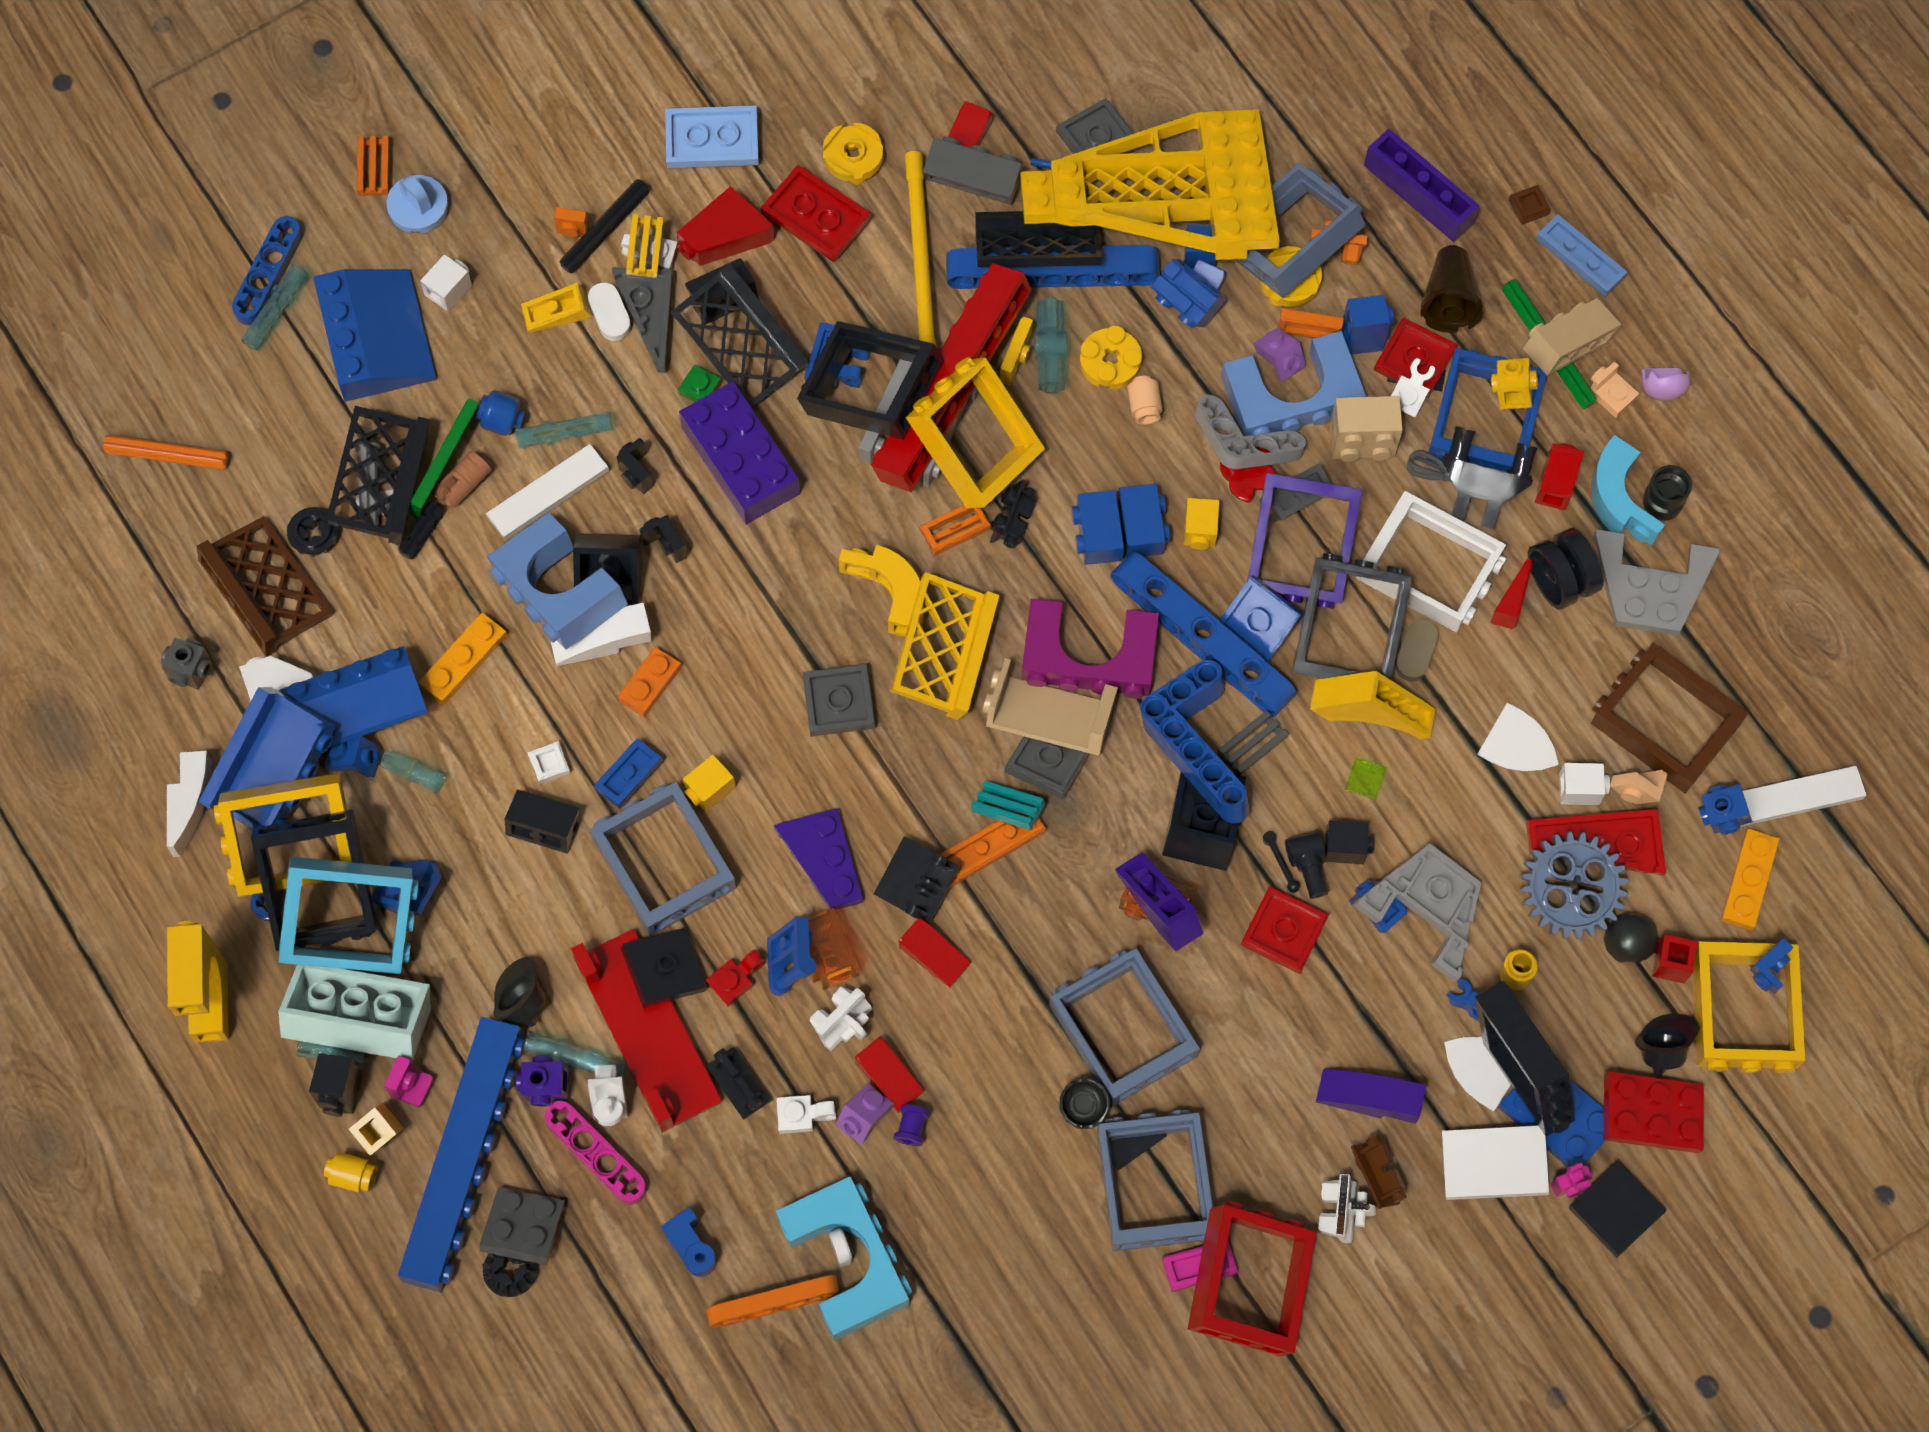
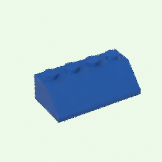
M404 646L387 650L382 654L365 660H358L345 667L324 672L319 676L302 682H296L280 689L282 694L336 726L332 733L333 741L330 747L428 713Z

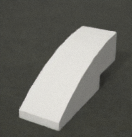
M644 603L624 607L566 650L558 641L551 642L556 666L618 654L619 648L651 642V631Z
M207 751L180 752V783L167 784V848L173 857L181 856L191 841L205 810V806L198 801L212 776L213 761Z

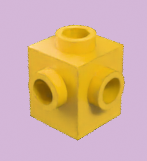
M1529 358L1497 360V373L1491 375L1493 393L1497 392L1500 410L1532 408V390L1538 389L1537 370L1531 371Z

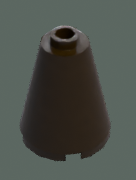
M1449 245L1439 250L1420 307L1421 317L1423 316L1426 319L1425 324L1439 332L1456 333L1458 328L1467 325L1468 329H1471L1481 321L1483 315V304L1468 253L1464 248L1457 245Z

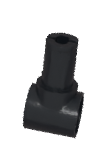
M1314 831L1285 839V848L1289 862L1292 867L1297 866L1298 872H1302L1310 899L1327 895L1329 891L1321 867L1323 865L1322 859H1325V849L1319 832Z

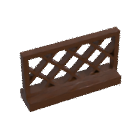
M265 516L212 544L207 540L197 545L199 563L265 657L277 652L278 645L332 616L330 607ZM262 528L268 536L266 545L249 542L250 534ZM229 545L241 548L238 560L224 557L220 550ZM246 549L264 552L261 564L243 561ZM269 553L282 556L285 559L283 569L266 566ZM241 568L258 571L255 584L240 580L239 573ZM263 573L281 576L278 588L260 585ZM286 577L300 580L302 583L300 593L283 590ZM258 592L275 595L272 608L257 604L256 597ZM280 597L298 600L295 613L277 609ZM303 601L317 604L321 610L313 616L299 614ZM275 616L293 620L291 627L278 633L273 626Z

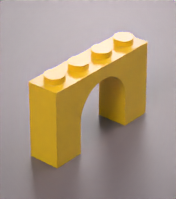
M182 921L177 923V926L167 927L168 1008L174 1016L188 1015V1031L195 1043L229 1040L227 961L202 924L194 921Z

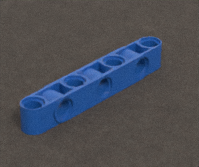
M1132 551L1111 572L1110 577L1119 589L1142 607L1145 612L1159 613L1158 623L1202 661L1212 660L1217 662L1222 668L1223 679L1238 692L1242 693L1261 711L1265 712L1267 710L1271 717H1275L1296 696L1297 692L1294 686L1142 555ZM1151 589H1157L1161 591L1163 595L1159 597H1153L1149 595L1148 591ZM1198 630H1205L1209 632L1211 636L1207 638H1201L1197 636L1195 632ZM1253 671L1259 677L1257 679H1248L1243 673Z

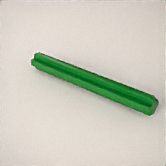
M1513 279L1503 285V293L1529 331L1540 323L1547 324L1518 280ZM1573 362L1557 370V373L1581 408L1586 409L1596 403L1597 396Z

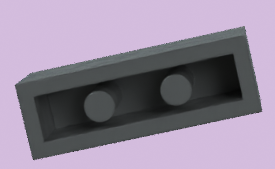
M944 136L942 140L938 138L933 139L923 174L925 180L1013 205L1020 183V172H1023L1022 163L1018 162V158L1001 154L998 157L989 154V150L984 147L972 145L971 148L961 146L960 141Z

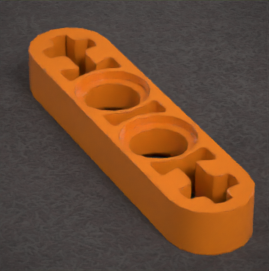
M835 1275L824 1276L717 1304L706 1309V1315L710 1328H720L827 1300L839 1295L840 1289Z

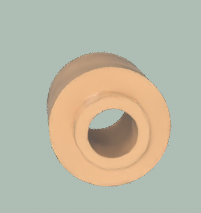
M1150 376L1134 378L1133 382L1127 386L1132 417L1140 425L1158 422L1163 411L1158 381L1151 379Z

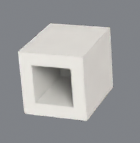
M443 255L420 280L424 295L447 312L472 286L468 267L460 260L455 259L453 261L446 255Z
M1564 763L1559 773L1560 804L1600 805L1605 794H1609L1610 777L1609 775H1604V764Z

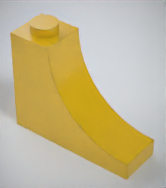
M1378 671L1315 680L1310 710L1329 722L1357 721L1373 723L1403 731L1419 740L1431 738L1435 708Z

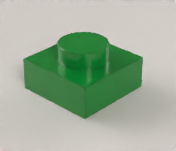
M694 364L679 386L678 392L681 396L696 402L718 390L722 384L721 378Z

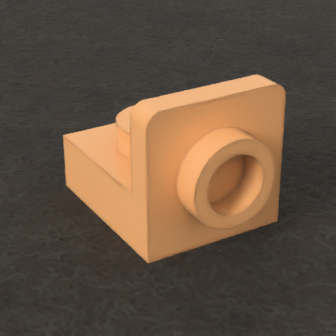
M1613 362L1608 368L1602 366L1591 378V381H1593L1591 389L1597 396L1596 401L1617 418L1637 400L1639 393L1617 374L1619 365Z

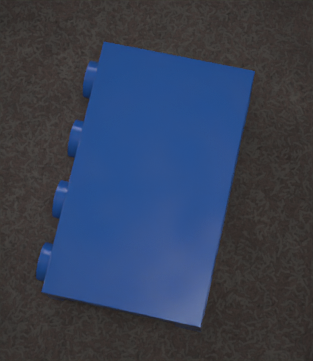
M258 687L198 802L210 809L218 804L220 793L313 778L318 770V764H316L318 759L332 744V733L336 726L273 687ZM302 799L232 811L236 820L253 830V828L288 822L286 820L290 812L300 804Z

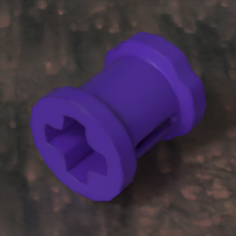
M903 1104L900 1108L902 1113L898 1132L894 1133L893 1139L905 1145L922 1146L924 1139L921 1138L925 1119L929 1118L930 1111L919 1106Z

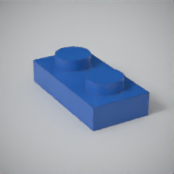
M637 738L594 784V788L620 809L663 762L662 757Z

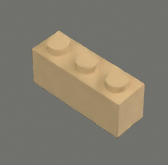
M1598 298L1586 304L1580 302L1569 313L1564 314V312H1561L1550 323L1546 325L1540 323L1529 332L1528 336L1530 339L1523 349L1548 376L1608 344L1622 324Z

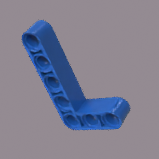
M1203 660L1142 700L1140 710L1143 727L1221 818L1229 823H1239L1249 813L1245 786L1186 721L1218 700L1224 692L1222 668L1215 661ZM1174 735H1179V737L1171 738ZM1192 757H1199V758L1194 759V760H1191V759H1190V758H1192ZM1211 779H1219L1213 782L1209 781ZM1235 800H1236V801H1239V802H1237V803H1235V804H1230V803H1228V802H1230V801H1235Z

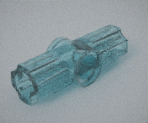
M1047 297L1037 301L1035 360H1038V390L1054 394L1065 390L1067 332L1064 331L1063 301L1055 297Z

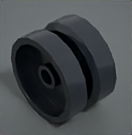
M1568 528L1555 534L1552 541L1543 540L1529 547L1527 552L1528 559L1533 562L1531 574L1543 597L1557 610L1576 603L1579 596L1582 598L1589 597L1602 590L1604 585L1603 573L1598 558L1588 540L1577 529Z

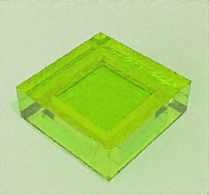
M1355 757L1345 790L1376 800L1386 767Z

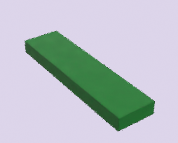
M470 398L466 400L410 502V514L416 517L422 515L423 509L434 493L433 490L439 484L477 414L478 402Z

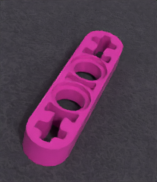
M556 1101L551 1106H548L544 1116L550 1131L621 1202L633 1205L642 1201L646 1194V1185L642 1176L570 1104L564 1101ZM556 1111L561 1114L565 1111L568 1112L566 1118L574 1128H572L567 1137L564 1134H567L569 1131L563 1123L557 1122L553 1124L555 1121L553 1114ZM583 1132L589 1133L593 1137V1144L585 1150L578 1149L574 1145L576 1136ZM604 1156H612L616 1159V1168L610 1173H602L597 1167L598 1161ZM624 1168L627 1171L622 1173L623 1177L630 1184L635 1181L638 1182L636 1185L638 1192L635 1195L630 1192L624 1195L625 1188L616 1179Z

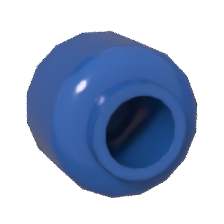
M493 390L488 396L483 394L476 419L480 420V426L483 429L507 436L511 433L513 427L520 428L525 411L519 410V398Z

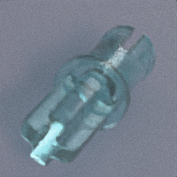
M387 750L381 759L380 766L405 778L406 783L414 782L432 790L434 793H438L444 784L446 775L422 765L419 759L413 761L392 750Z

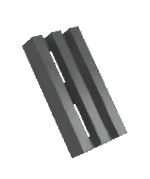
M1266 710L1219 748L1218 754L1237 775H1242L1284 741L1289 733L1285 729L1282 730L1279 727L1280 724L1276 719L1273 720L1271 714ZM1262 725H1267L1266 728H1264L1261 732H1259L1256 736H1254L1251 740H1249L1245 745H1243L1231 756L1228 754L1231 750H1233L1236 746H1238L1241 742L1248 738ZM1274 732L1276 734L1275 737L1243 763L1237 764L1236 761L1270 733Z

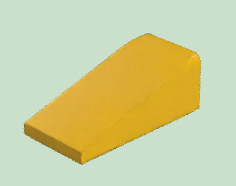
M578 283L521 304L529 333L592 317L586 291Z

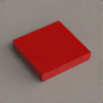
M1402 317L1373 370L1396 382L1400 380L1401 376L1410 379L1412 376L1411 365L1418 358L1421 360L1418 366L1419 374L1424 375L1428 373L1431 366L1436 368L1434 376L1423 384L1424 387L1430 389L1427 396L1429 398L1453 357L1458 344Z
M1269 886L1240 945L1301 974L1329 914Z

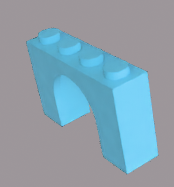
M851 1177L845 1178L776 1211L777 1220L791 1249L824 1233L840 1228L843 1232L857 1237L868 1250L870 1265L862 1281L855 1287L819 1304L820 1312L834 1341L908 1307V1295L912 1294L906 1277L904 1275L898 1277L893 1267L898 1262L890 1244L883 1246L878 1234L882 1233L883 1230L875 1213L869 1216L864 1206V1203L868 1202V1198L860 1183L854 1185Z

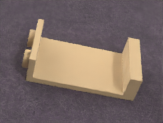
M1005 658L1001 671L995 669L991 688L995 689L994 693H987L983 712L988 713L986 727L1099 756L1113 712L1118 687L1105 684L1101 700L1048 686H1030L1025 680L1009 676L1011 660Z

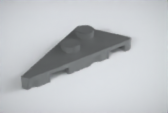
M612 267L613 278L657 372L665 373L673 280L672 269H658L657 278L627 275L626 268Z

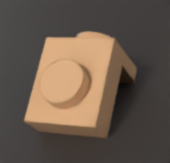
M1663 770L1642 772L1641 774L1633 772L1613 775L1610 788L1621 794V798L1636 805L1659 802L1664 790L1667 773Z

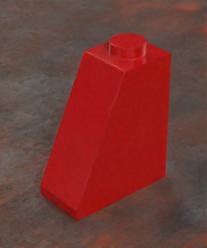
M730 186L677 231V248L687 260L692 259L699 266L770 244L774 240L773 224Z

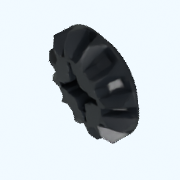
M310 507L297 512L287 526V538L291 547L300 554H310L313 557L317 553H327L328 548L332 544H336V537L339 532L338 526L325 524L328 511L322 508ZM318 526V531L322 537L313 536L308 540L309 536L304 529L313 530Z
M488 1253L482 1264L483 1279L492 1292L502 1297H516L532 1287L538 1273L537 1263L507 1257L513 1265L519 1264V1268L514 1270L515 1282H512V1279L506 1273H499L500 1270L505 1268V1256Z

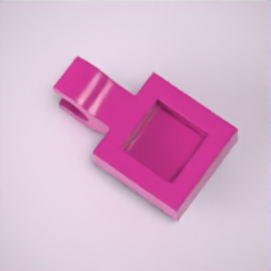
M1579 1162L1567 1167L1566 1174L1556 1177L1551 1187L1556 1197L1566 1194L1568 1198H1572L1585 1192L1586 1188L1591 1187V1179L1593 1177L1588 1166L1583 1167V1164Z

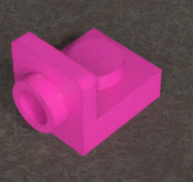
M398 1055L384 1087L389 1096L419 1108L422 1106L434 1079L431 1075L415 1069L411 1060Z

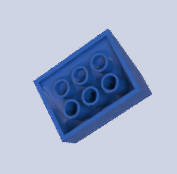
M343 269L313 277L338 384L345 402L437 380L409 269Z

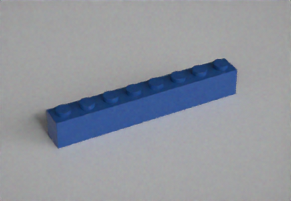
M485 1017L480 1018L397 1275L403 1283L442 1293L444 1284L449 1285L452 1280L455 1265L451 1264L454 1252H459L462 1248L465 1232L461 1230L465 1218L470 1219L474 1211L475 1199L472 1196L475 1186H481L485 1176L486 1167L482 1166L486 1153L491 1154L494 1148L496 1134H493L496 1121H502L506 1109V1102H503L506 1089L511 1090L514 1085L516 1070H513L516 1058L523 1056L526 1047V1039L523 1038L524 1035L520 1026Z

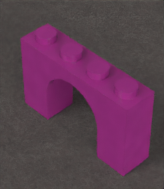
M1031 598L1021 680H1025L1028 685L1035 687H1044L1047 684L1059 686L1067 691H1076L1078 688L1089 689L1093 693L1100 695L1103 693L1105 684L1118 687L1117 693H1123L1124 696L1129 698H1141L1150 694L1159 613L1127 610L1123 644L1120 651L1110 661L1101 665L1090 666L1075 662L1067 656L1061 647L1059 631L1063 602Z

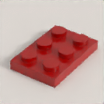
M797 165L760 207L762 215L832 262L838 259L871 220V213L800 165Z
M1611 1071L1604 1074L1603 1140L1692 1153L1704 1151V1085Z

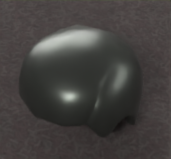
M1629 913L1618 917L1616 921L1607 926L1603 940L1606 951L1616 961L1620 963H1640L1656 952L1659 936L1657 927L1647 916Z
M1088 1077L1081 1078L1065 1086L1059 1097V1110L1067 1123L1078 1129H1091L1103 1123L1109 1114L1111 1098L1105 1086L1100 1082Z

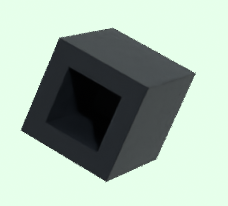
M1329 820L1325 831L1324 862L1364 865L1367 854L1373 853L1374 835L1368 834V823Z

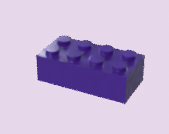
M734 381L679 411L681 428L745 525L800 495L799 478Z

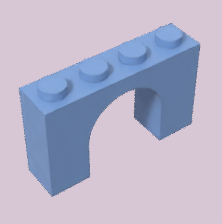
M1342 331L1312 339L1309 355L1321 388L1313 397L1302 402H1285L1271 395L1262 382L1253 355L1223 363L1221 380L1243 436L1285 430L1297 431L1301 426L1312 423L1314 425H1321L1331 419L1336 398L1366 397Z
M548 512L488 555L487 558L492 566L489 573L499 586L505 584L508 587L506 591L517 605L523 603L525 606L524 611L534 624L540 622L543 625L541 628L546 637L552 643L558 641L566 650L628 604L620 586L603 568H600L580 584L563 593L547 594L536 590L537 582L543 572L573 551V544L566 529Z

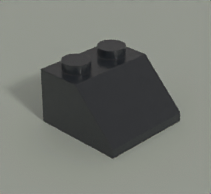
M577 533L573 546L574 587L600 568H603L620 586L628 604L627 606L639 604L642 568L641 535Z

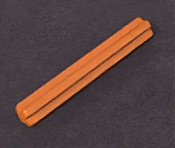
M106 435L103 442V449L109 454L222 470L227 467L228 463L227 452L222 450L116 435Z

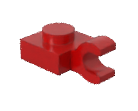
M754 949L743 958L738 966L732 959L727 961L706 979V983L723 1003L729 1007L753 987L752 982L748 978L762 968L765 963L763 958Z

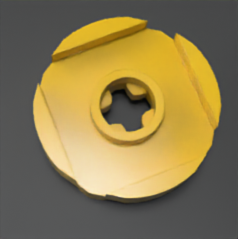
M853 123V126H837L828 133L823 142L824 166L833 176L854 185L862 184L866 179L872 177L882 165L883 146L880 136L874 129L865 124ZM847 149H859L857 157H849L846 152Z
M1295 246L1281 247L1271 252L1267 259L1280 268L1301 248ZM1321 266L1315 269L1284 298L1262 281H1260V286L1268 297L1269 302L1274 306H1301L1316 298L1322 281Z
M1111 326L1110 328L1100 329L1089 335L1084 343H1082L1080 368L1084 377L1093 385L1098 387L1099 385L1110 386L1109 389H1120L1129 385L1137 377L1142 363L1141 347L1137 340L1125 332L1122 327ZM1107 353L1117 355V363L1115 364L1111 361L1104 362L1103 360Z

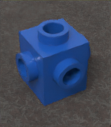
M1740 784L1728 788L1726 785L1715 786L1707 791L1708 794L1701 796L1704 806L1699 807L1704 826L1711 824L1714 834L1719 832L1722 835L1731 834L1740 830L1741 825L1753 822Z

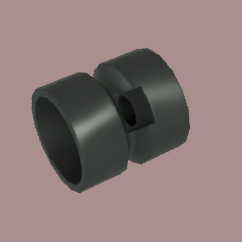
M1674 465L1662 466L1657 469L1643 494L1642 502L1646 512L1656 519L1663 521L1671 520L1678 516L1692 490V481L1688 473Z

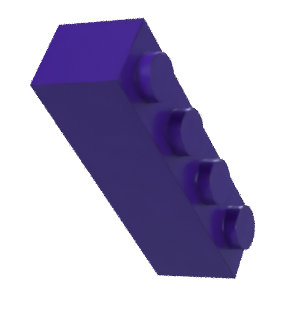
M1387 129L1368 147L1364 166L1452 242H1455L1475 223L1480 205L1393 131Z

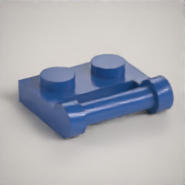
M796 916L767 938L768 983L771 993L776 996L784 995L790 990L793 983L801 977L807 978L816 970V962L810 957L812 933L809 930L808 918ZM794 962V967L785 973L784 968Z

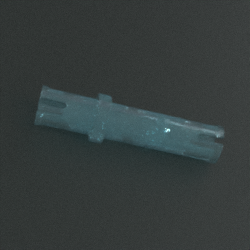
M291 264L290 269L279 285H274L271 290V297L241 338V341L246 346L258 351L259 346L275 325L287 305H292L295 300V293L308 277V273L301 267Z
M608 411L552 423L546 420L542 421V425L515 429L519 449L544 443L550 446L553 445L554 441L612 431ZM590 423L594 424L593 426L568 431L566 430V428L580 426ZM559 429L561 430V432L547 434L537 437L533 436L534 434L549 432Z
M529 1031L527 1036L529 1039L526 1038L523 1052L552 1057L553 1062H563L568 1066L595 1074L596 1066L616 1065L617 1077H621L620 1075H623L626 1066L624 1061L567 1044L565 1039L559 1038L557 1041Z

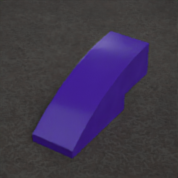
M1323 1069L1316 1103L1380 1119L1382 1116L1416 1124L1420 1117L1426 1085L1374 1074Z

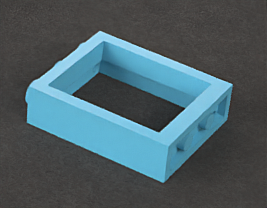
M290 857L278 963L401 974L402 963H408L410 955V943H405L406 931L412 932L414 923V912L409 911L410 900L417 899L418 880H413L412 868ZM302 878L400 888L392 955L294 946Z

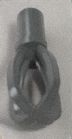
M1416 450L1409 456L1407 469L1411 475L1427 480L1452 482L1442 460L1437 456L1424 450ZM1413 460L1423 462L1427 465H1430L1440 470L1441 472L1417 465L1413 462Z

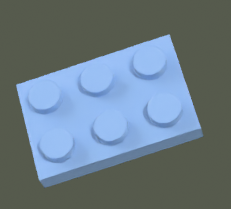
M757 106L665 109L667 168L759 165Z

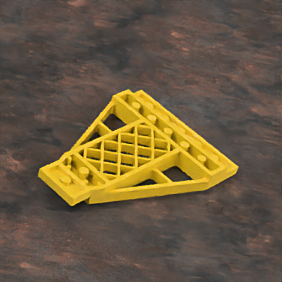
M1259 109L1197 112L1051 161V170L1020 172L1024 224L1096 225L1215 253V260L1247 259V250L1279 249V234ZM1192 129L1198 130L1200 150L1163 152L1160 150V140ZM1148 144H1153V152L1151 153L1121 154ZM1187 175H1190L1191 177L1195 178L1196 181L1190 184L1189 182L1185 181L1184 178ZM1158 176L1166 182L1159 185L1153 180ZM1129 178L1135 183L1129 187L1122 181ZM1098 179L1104 185L1098 188L1091 183ZM1204 185L1206 188V193L1200 190ZM1175 186L1183 192L1177 196L1169 190ZM1145 188L1152 193L1146 197L1139 193V191ZM1114 189L1121 193V195L1114 198L1108 193ZM1210 220L1212 237L1171 228L1169 222ZM1163 222V225L1154 224Z

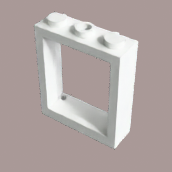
M1404 491L1363 560L1373 562V569H1377L1407 517L1487 559L1457 612L1410 587L1406 606L1457 633L1463 623L1468 626L1477 611L1473 605L1477 598L1483 600L1492 585V583L1488 582L1492 572L1498 575L1507 559L1502 556L1506 544ZM1356 576V579L1396 599L1398 584Z

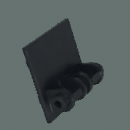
M904 836L874 895L900 908L914 918L920 917L930 924L960 866Z

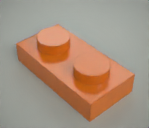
M654 646L617 696L618 701L645 718L682 668L681 663Z

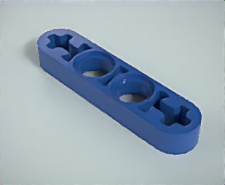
M280 217L273 223L233 300V313L238 322L244 325H251L260 320L301 241L302 231L299 223L293 217ZM289 228H292L293 233H287L283 239L281 231H287ZM271 252L282 254L281 260L273 264L266 262V256ZM264 277L269 280L268 285L263 289H255L252 286L257 278ZM251 303L253 311L247 310L246 313L243 314L241 308H247Z

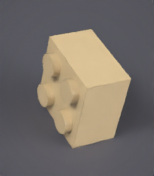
M1400 396L1336 398L1329 424L1332 459L1352 462L1359 458H1372L1376 461H1383L1390 457H1395L1403 431Z

